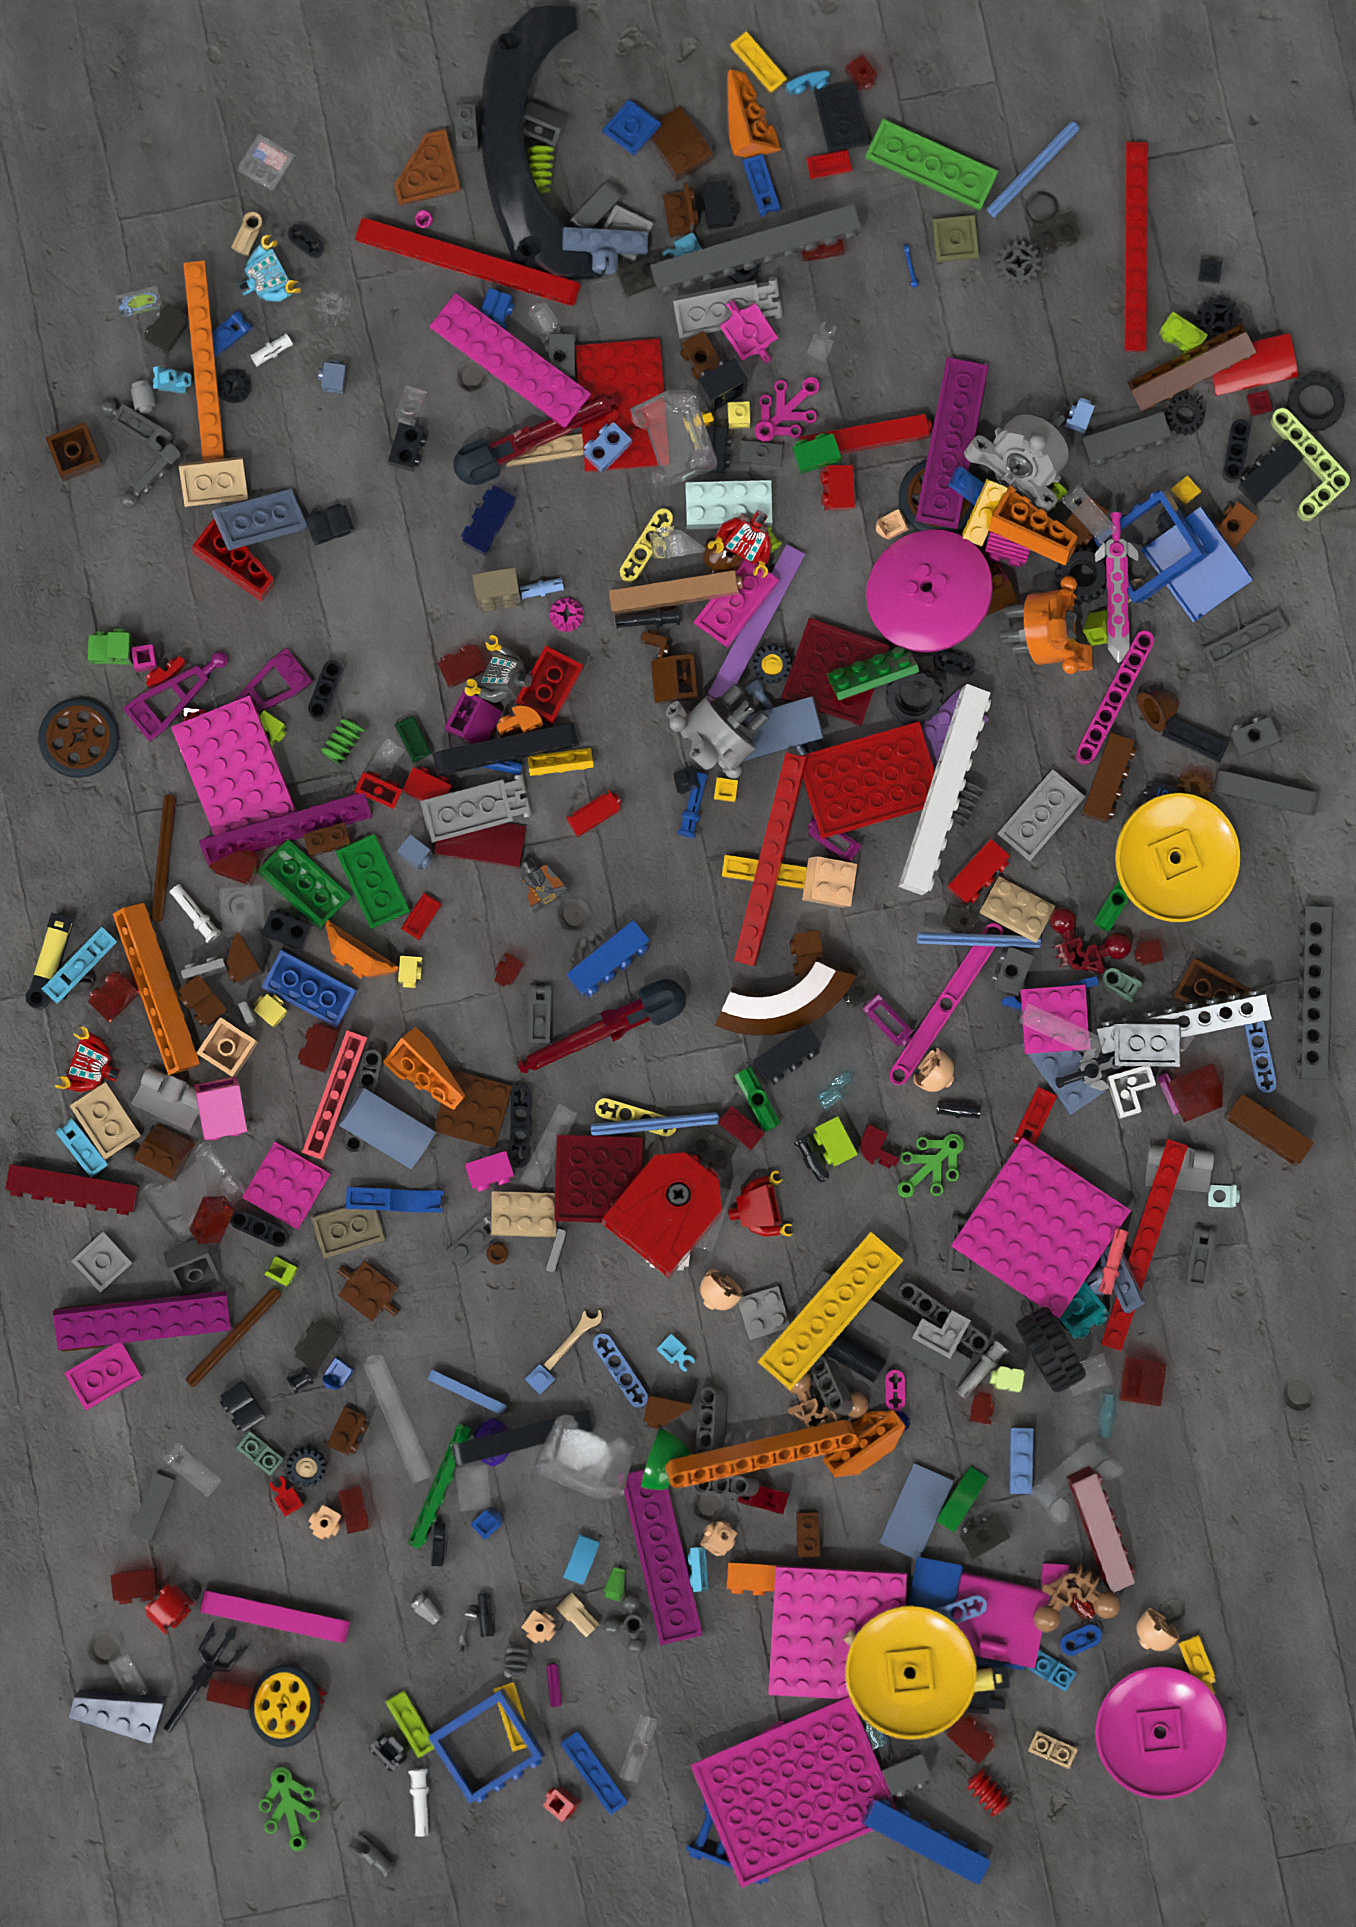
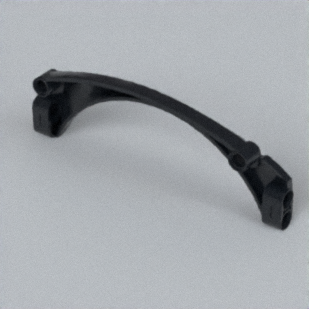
M534 7L509 29L510 33L501 34L491 43L481 102V147L488 190L501 232L511 257L516 263L522 264L532 259L533 263L556 277L564 276L565 279L569 280L598 279L603 277V274L593 271L592 254L590 252L562 250V229L566 226L555 216L543 199L532 177L526 158L523 141V115L527 93L533 77L549 52L560 41L578 30L575 7ZM500 42L505 44L506 49L501 47ZM520 248L526 251V256L521 253Z

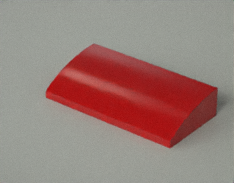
M1290 333L1252 342L1256 353L1246 360L1238 361L1227 370L1215 373L1211 377L1215 396L1298 378Z

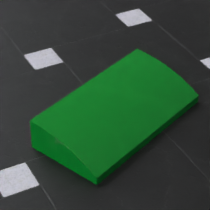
M288 839L258 870V874L319 930H322L326 925V921H330L351 898L343 888Z

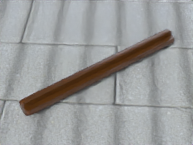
M164 795L151 913V920L156 922L163 921L176 800L173 795Z
M272 1288L186 1378V1382L191 1387H195L281 1297V1293L276 1288Z

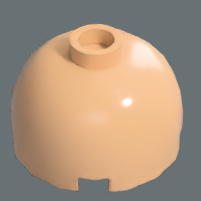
M936 1048L937 1052L931 1050L922 1059L917 1067L921 1070L918 1076L914 1074L913 1077L914 1084L927 1092H937L945 1087L948 1088L954 1080V1064L951 1058L939 1048Z
M709 1269L704 1275L700 1285V1293L704 1299L703 1303L709 1309L728 1310L743 1297V1294H741L742 1289L729 1276L726 1275L725 1278L720 1276L719 1273L721 1271L716 1269Z
M1152 1608L1147 1609L1138 1620L1136 1629L1140 1638L1139 1643L1147 1650L1149 1648L1155 1651L1168 1650L1177 1642L1180 1635L1172 1624L1168 1625L1164 1621L1166 1618Z

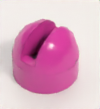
M422 210L416 214L415 222L419 227L427 228L433 224L434 219L430 212ZM429 217V220H427L426 222H424V223L422 224L421 221H423V220H425V219H427V218Z

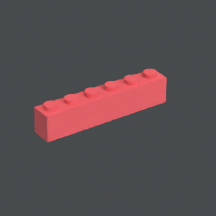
M346 1031L302 1151L304 1154L323 1161L325 1160L368 1042L367 1037Z

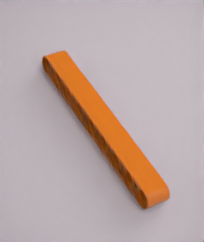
M841 1420L673 1459L666 1464L665 1470L671 1486L682 1488L849 1449L856 1445L858 1438L852 1423L848 1420Z

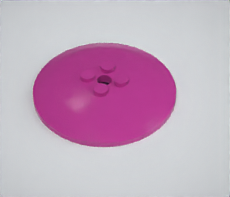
M945 530L918 531L897 540L878 558L868 579L866 591L867 606L871 619L877 629L893 644L915 652L941 651L965 640L982 623L992 600L993 581L986 559L980 550L968 539H963L961 535ZM932 583L933 587L930 591H922L924 584Z
M1152 1667L1126 1676L1108 1692L1097 1714L1095 1740L1103 1765L1121 1786L1143 1797L1171 1799L1196 1790L1215 1772L1222 1759L1226 1745V1723L1218 1700L1204 1683L1178 1669ZM1158 1726H1163L1166 1730V1735L1161 1739L1154 1736V1729Z

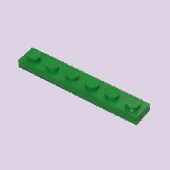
M459 1423L457 1424L407 1544L420 1549L427 1542L428 1529L430 1525L434 1524L438 1505L443 1503L445 1499L444 1491L447 1485L451 1484L454 1477L452 1472L455 1468V1462L450 1445L470 1440L471 1433L469 1432L471 1428Z

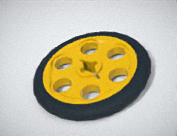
M290 1664L276 1666L263 1674L255 1684L249 1702V1715L256 1733L266 1743L280 1748L293 1746L306 1738L313 1730L320 1711V1695L313 1678L302 1668ZM276 1681L281 1683V1688L278 1692H275L273 1688ZM297 1681L299 1683V1690L297 1693H293L292 1685ZM268 1699L270 1707L265 1711L262 1705L264 1700ZM302 1701H305L307 1708L305 1712L301 1713L299 1706ZM286 1703L287 1708H282V1704ZM275 1718L277 1720V1727L275 1730H271L270 1722ZM293 1719L296 1727L293 1731H290L288 1724Z

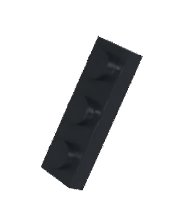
M1174 717L1169 719L1166 730L1163 731L1161 736L1217 763L1221 762L1229 745L1228 742Z

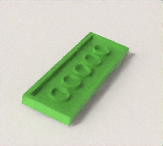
M885 119L882 120L865 156V159L979 211H981L998 174L997 170Z

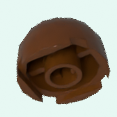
M709 537L702 551L704 564L709 567L708 572L715 574L734 570L738 571L745 559L725 548L722 552L715 553L717 545L715 544L712 549H709L708 543L716 539Z

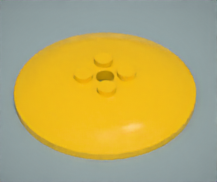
M1173 793L1161 795L1137 808L1124 824L1116 845V871L1124 892L1132 903L1144 913L1168 922L1196 920L1214 911L1232 891L1240 867L1238 838L1228 818L1211 802L1191 794ZM1174 851L1180 856L1176 864L1170 860V855Z
M900 1607L877 1615L858 1632L847 1655L845 1680L854 1707L871 1726L892 1737L921 1739L944 1731L962 1716L974 1693L976 1663L967 1638L947 1617L922 1607ZM906 1667H912L916 1672L915 1677L911 1680L904 1676Z

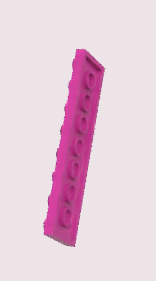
M456 293L429 326L430 329L565 429L591 396V393Z

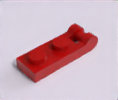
M1037 1087L1012 1142L1018 1144L1023 1138L1032 1145H1035L1057 1095ZM1025 1129L1033 1132L1030 1138L1023 1135Z

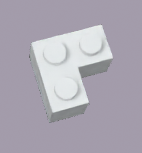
M1142 1066L1106 1078L1118 1119L1142 1112L1136 1092L1156 1085L1150 1066Z

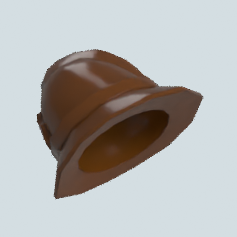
M1165 690L1137 694L1139 708L1150 727L1157 732L1166 730V722L1179 709L1177 697Z

